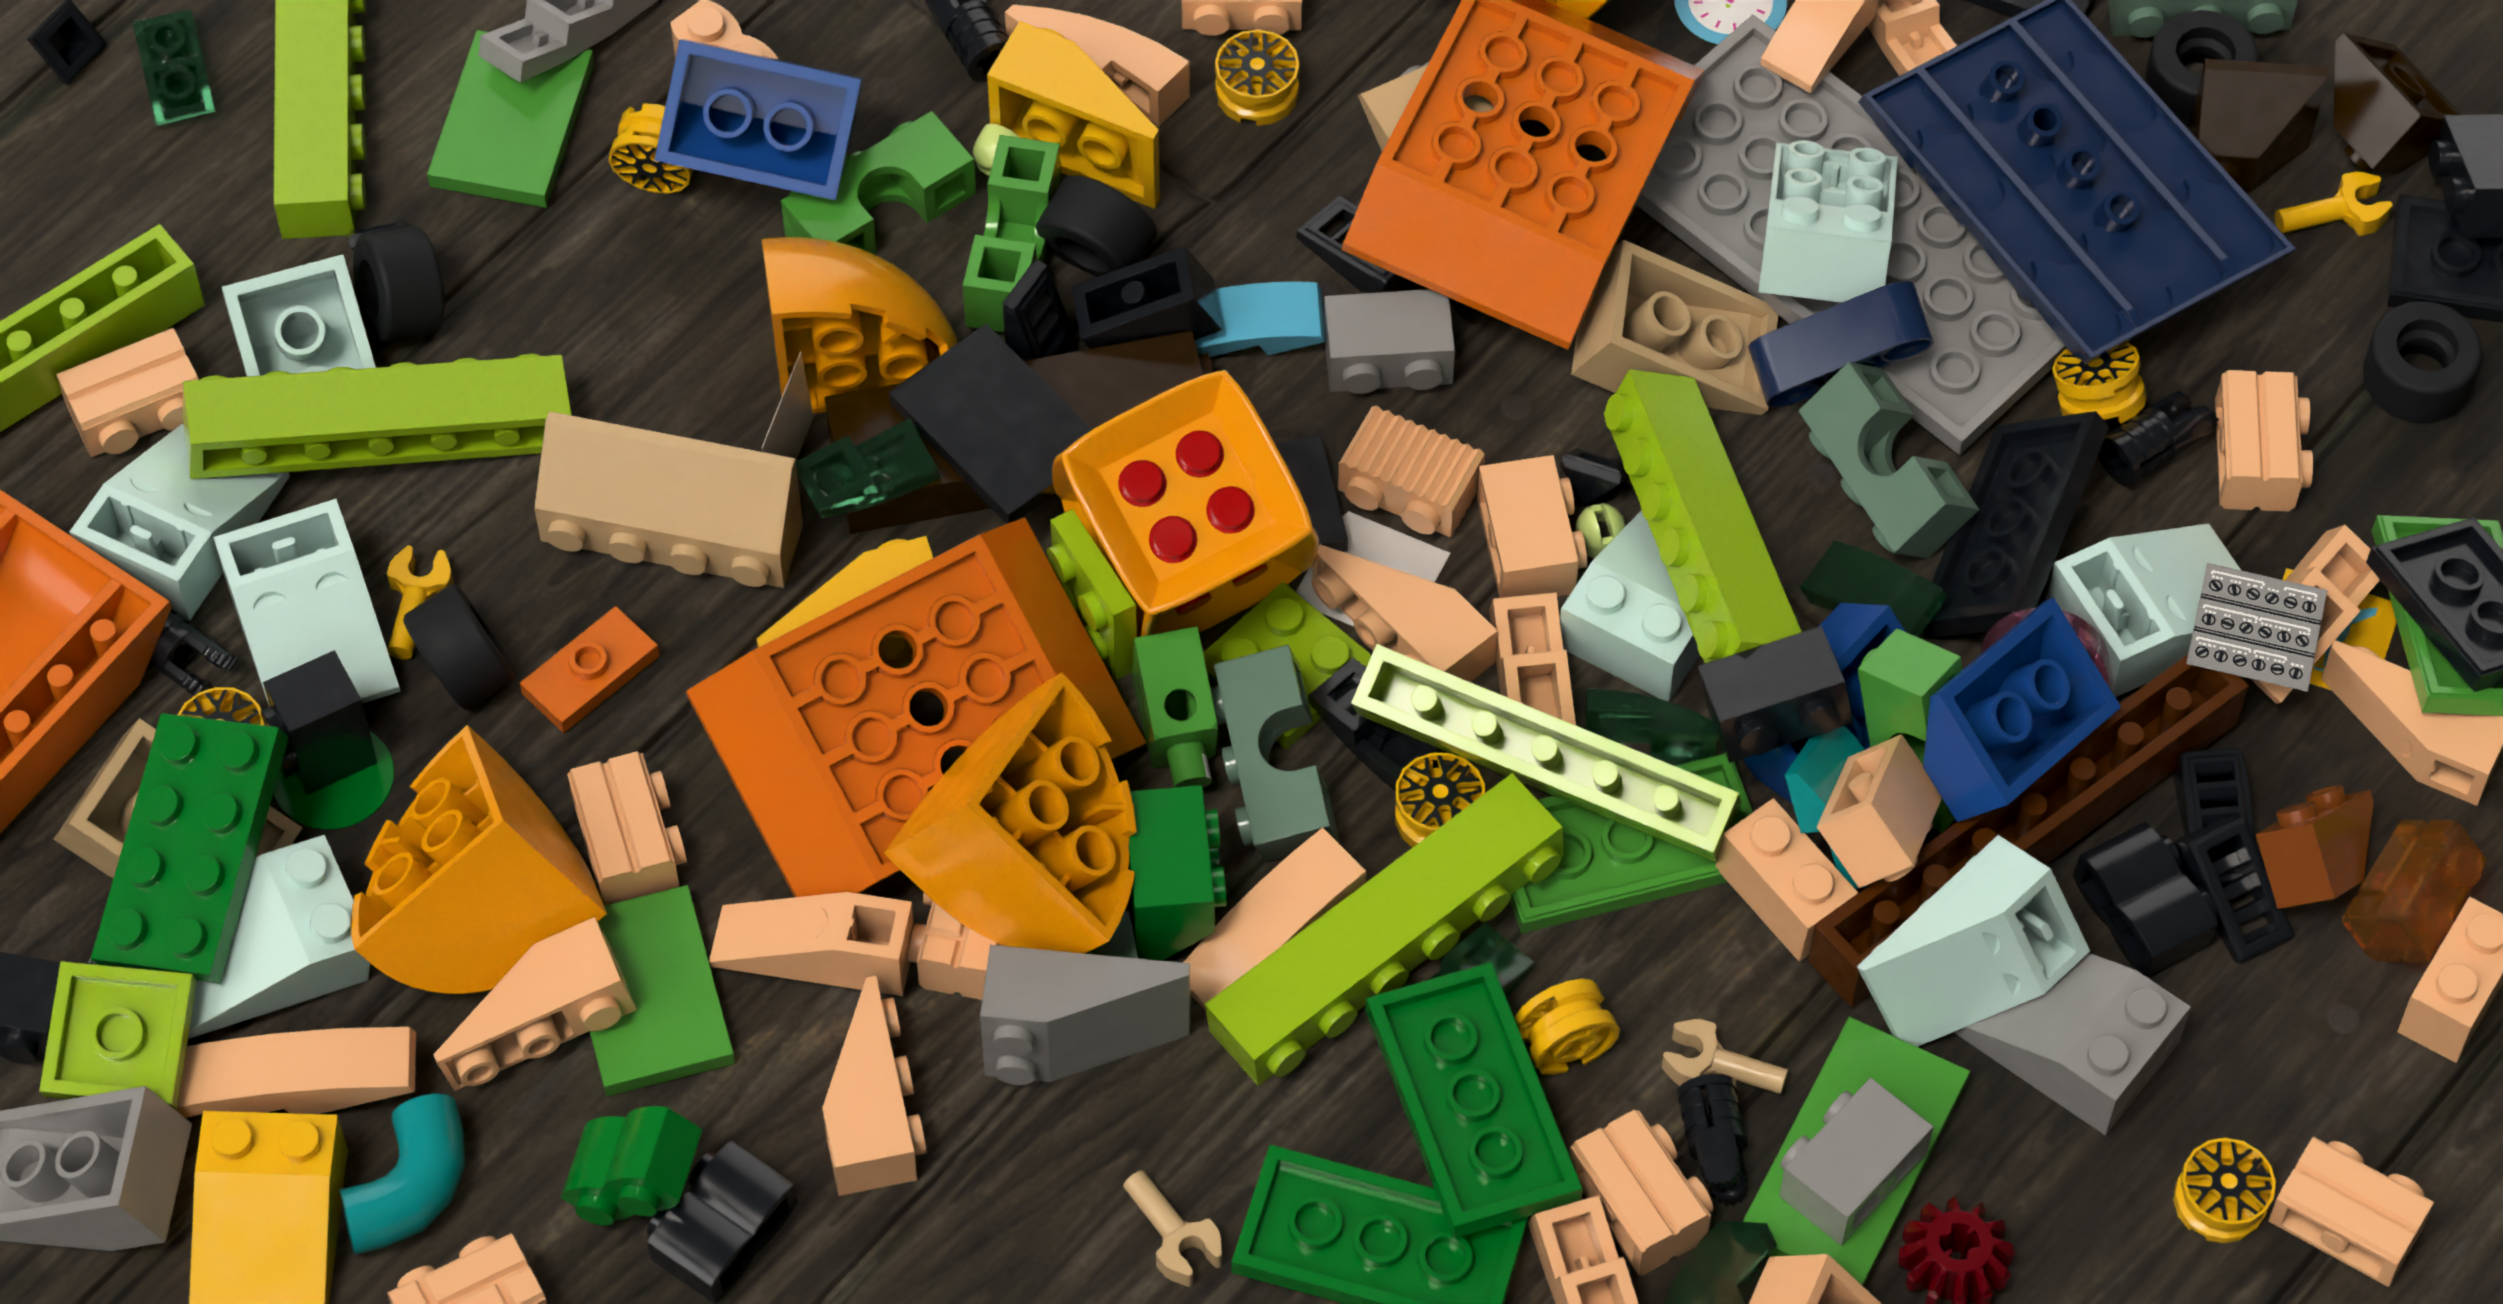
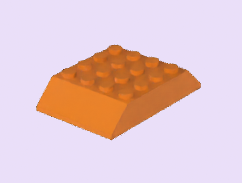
M0 490V834L140 685L172 608L168 599L2 490Z

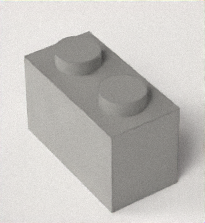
M1431 289L1324 296L1325 350L1330 392L1349 391L1355 394H1364L1376 389L1401 387L1427 390L1438 385L1453 384L1455 347L1449 297Z
M1871 1077L1854 1095L1848 1090L1843 1092L1827 1110L1823 1118V1122L1826 1125L1812 1139L1805 1135L1800 1137L1790 1147L1780 1163L1784 1174L1779 1197L1841 1246L1927 1156L1933 1126Z

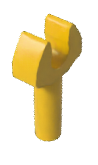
M2356 171L2342 175L2338 193L2335 197L2276 210L2275 223L2282 233L2342 220L2353 228L2357 235L2364 236L2376 232L2388 220L2393 204L2391 201L2376 202L2372 205H2364L2358 202V199H2367L2377 195L2381 177Z
M411 545L402 549L390 561L387 570L390 588L399 591L402 595L387 649L389 655L401 660L410 659L415 647V643L404 625V615L448 585L454 584L450 564L443 550L437 552L433 561L432 571L423 577L413 575L416 560Z

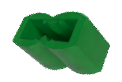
M663 1106L637 1108L630 1111L626 1117L605 1116L592 1119L584 1126L560 1198L576 1207L575 1213L581 1219L602 1226L612 1225L614 1220L626 1219L634 1214L648 1217L654 1216L657 1211L671 1209L680 1201L703 1129L669 1107Z

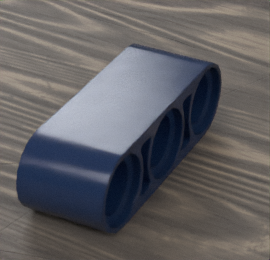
M1901 281L1879 287L1766 333L1752 341L1748 349L1767 406L1783 407L1813 397L1848 361L1885 368L1927 350L1934 341L1915 284L1910 281Z

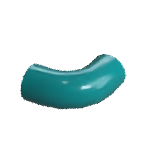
M428 1094L400 1104L391 1115L399 1152L396 1166L386 1176L377 1180L339 1189L354 1255L386 1248L423 1232L450 1205L465 1169L464 1129L454 1097L447 1094Z

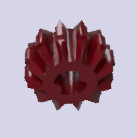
M1954 1195L1947 1201L1945 1213L1928 1202L1921 1209L1920 1221L1910 1220L1906 1223L1902 1234L1905 1245L1899 1248L1897 1261L1900 1268L1909 1270L1905 1281L1908 1292L1928 1289L1926 1304H1939L1941 1299L1950 1300L1951 1304H1966L1967 1298L1975 1304H1990L1993 1295L1992 1290L2002 1291V1289L2006 1288L2010 1277V1272L2006 1266L2012 1264L2015 1254L2013 1244L2003 1241L2006 1232L2004 1219L1984 1222L1986 1208L1983 1201L1975 1205L1971 1212L1961 1211V1204ZM1952 1251L1961 1253L1960 1260L1951 1258Z

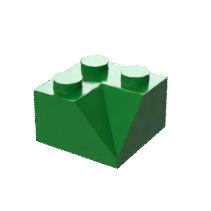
M1202 785L1130 791L1137 833L1129 837L1128 869L1135 871L1130 893V907L1138 959L1163 961L1215 932V907L1227 906L1224 868L1220 867L1219 861L1220 831L1217 809L1205 810Z

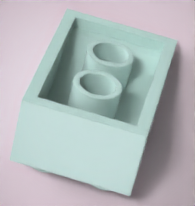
M343 254L222 286L223 297L247 377L263 376L274 371L306 373L327 371L335 367H350L353 369L376 368Z
M1641 510L1591 562L1561 607L1560 625L1563 649H1567V652L1669 703L1700 654L1685 613L1679 605L1678 596L1667 569L1661 561L1660 552L1648 522Z
M325 835L270 851L255 858L221 983L197 980L188 1039L368 981L370 963L354 950L351 936V914L354 900Z

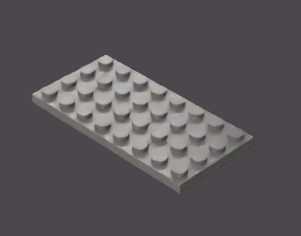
M1752 14L1694 65L1705 70L1703 77L1682 120H1677L1636 205L1754 297L1766 301L1776 314L1791 324L1842 302L1758 292L1776 142L1790 144L1794 141L1806 140L1816 142L1824 148L1852 151L1856 148H1872L1886 156L1898 157L1892 241L1885 285L1901 281H1910L1915 284L1934 343L1927 350L1883 369L1914 413L1912 419L1960 455L2053 368L2055 359L2067 347L2029 299L2024 300L1968 228L1957 222L1915 167L1911 169L1858 103L1862 97L1859 93L1831 72H1828L1810 94L1760 65L1761 57L1776 31ZM1599 148L1591 156V161H1602L1607 157Z

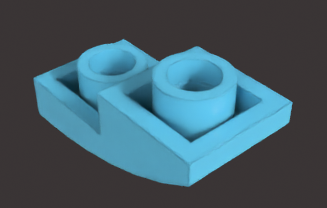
M1268 282L1215 289L1223 331L1195 340L1198 354L1209 353L1210 357L1255 346H1260L1267 355H1273L1326 342L1321 286L1317 282Z

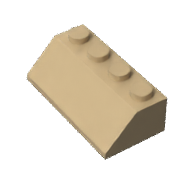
M550 411L545 422L534 507L541 541L548 542L564 551L574 552L584 549L610 554L614 558L626 563L646 561L672 566L675 570L688 575L708 573L729 577L750 587L770 585L784 588L803 527L795 458Z

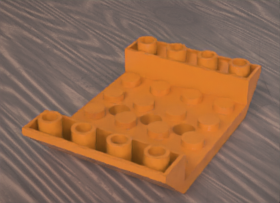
M1462 0L1375 165L1341 250L1569 350L1592 303L1600 276L1677 120H1682L1705 70L1545 0ZM1471 95L1482 96L1492 103L1494 109L1488 112H1477L1467 107L1463 99ZM1525 120L1539 121L1546 125L1550 134L1543 137L1531 136L1523 131L1519 123ZM1585 144L1594 145L1600 148L1607 158L1597 162L1588 161L1579 155L1576 148Z
M1025 517L981 533L752 650L685 692L794 897L841 892L862 894L873 885L901 871L883 853L924 797L943 776L940 765L944 752L951 749H959L965 752L1011 707L1061 672L1081 692L1108 732L1111 742L1106 744L1105 747L1112 762L1146 744L1141 731ZM896 634L908 640L913 649V659L909 666L901 669L892 668L882 661L879 655V643L884 636ZM930 692L941 700L944 715L939 724L924 726L913 719L909 708L910 700L914 694Z

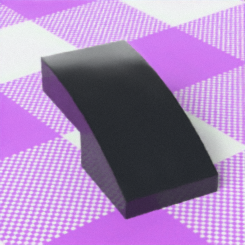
M1352 658L1308 695L1309 704L1347 748L1396 792V782L1401 771L1411 761L1429 753H1446V751L1358 715L1351 702L1366 667L1355 658ZM1432 760L1433 768H1436L1438 762L1437 760Z

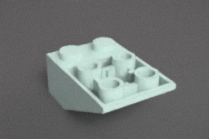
M1806 140L1794 141L1790 144L1776 142L1758 292L1845 302L1885 286L1892 241L1898 157L1886 156L1872 148H1856L1852 151L1824 148L1816 142Z
M181 424L106 481L69 532L73 538L168 599L171 603V609L177 615L191 620L223 574L213 537L258 523L290 475L289 472L190 479L184 424Z
M337 499L213 537L223 574L267 702L268 699L263 685L264 681L333 650L336 651L361 697L362 703L400 692L389 653Z
M2209 523L2110 537L2054 562L2046 600L2055 598L2116 698L2150 682L2189 653L2207 563L2237 570L2241 569Z
M1997 835L1930 899L1926 900L1884 942L1875 947L1871 954L1857 968L1892 1035L1918 1047L2044 995L2090 952V949L2051 868Z

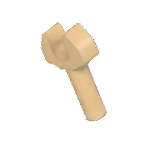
M1691 1019L1674 1024L1672 1040L1684 1046L1694 1047L1700 1052V1055L1695 1058H1686L1681 1054L1665 1052L1663 1054L1662 1069L1677 1085L1681 1086L1684 1082L1702 1075L1724 1074L1731 1076L1735 1081L1781 1095L1789 1069L1723 1049L1716 1038V1024L1703 1019Z
M1144 1170L1135 1172L1124 1182V1189L1163 1237L1162 1247L1156 1251V1266L1166 1278L1187 1287L1193 1285V1270L1188 1261L1181 1256V1252L1189 1247L1200 1249L1215 1268L1221 1267V1236L1211 1219L1206 1218L1199 1222L1183 1221Z

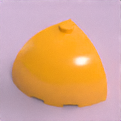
M806 237L761 239L781 397L801 351L813 414L826 412L824 400L826 396L902 383L958 343L950 322L931 295L910 275L889 261L860 248L830 240Z
M1063 672L1046 681L1004 713L953 763L924 797L883 854L945 912L971 930L1001 945L1086 953L1107 943L1118 927L1129 901L1135 871L1128 869L1129 837L1136 834L1137 831L1128 781L1119 782L1114 765L1105 747L1106 744L1111 742V738L1096 712Z
M467 725L442 748L410 785V788L418 795L408 807L399 823L396 825L394 822L386 820L364 863L373 871L366 894L361 892L354 895L351 914V936L354 950L374 967L394 980L429 992L466 994L492 990L533 944L593 917L599 922L607 912L585 861L562 826L520 775Z

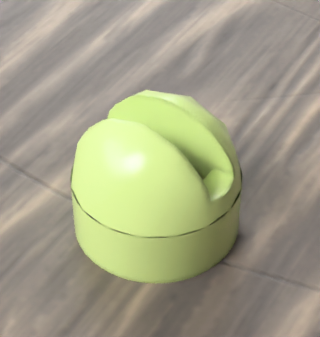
M986 124L977 137L973 148V156L978 168L988 176H990L999 135L1019 137L1010 129L998 124Z
M1607 503L1588 506L1582 511L1576 521L1575 531L1581 530L1583 533L1587 556L1596 558L1624 529L1626 524L1624 517L1617 508ZM1598 521L1606 523L1610 534L1609 537L1601 538Z

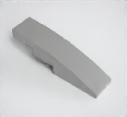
M527 0L525 19L481 35L478 56L521 83L567 62L609 37L658 0Z

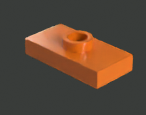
M615 606L520 682L521 693L560 731L565 733L660 656L658 645Z

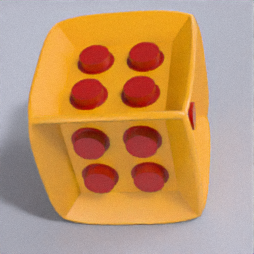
M1227 370L1209 373L1186 381L1112 418L1079 438L1064 452L1058 454L1053 461V488L1061 498L1064 512L1074 510L1136 604L1137 637L1198 626L1199 633L1260 602L1280 583L1284 582L1288 585L1302 572L1310 569L1316 560L1319 538L1317 532L1312 527L1308 509L1301 492L1251 401Z

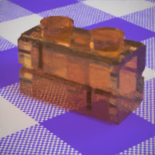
M2401 820L2361 885L2357 897H2354L2344 913L2342 923L2366 955L2375 961L2398 962L2399 958H2401L2405 962L2428 963L2443 936L2451 929L2453 919L2472 887L2480 880L2487 859L2462 825H2459L2454 820H2431L2429 824L2424 820Z

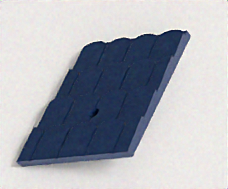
M2045 0L1865 93L1858 101L1911 169L1915 167L1957 222L1968 228L2024 300L2029 299L2071 354L2081 359L2085 365L2112 353L2117 348L2150 330L2159 328L2167 321L2203 302L2211 300L2219 293L2243 280L2263 272L2271 265L2290 256L2296 249L2072 0Z

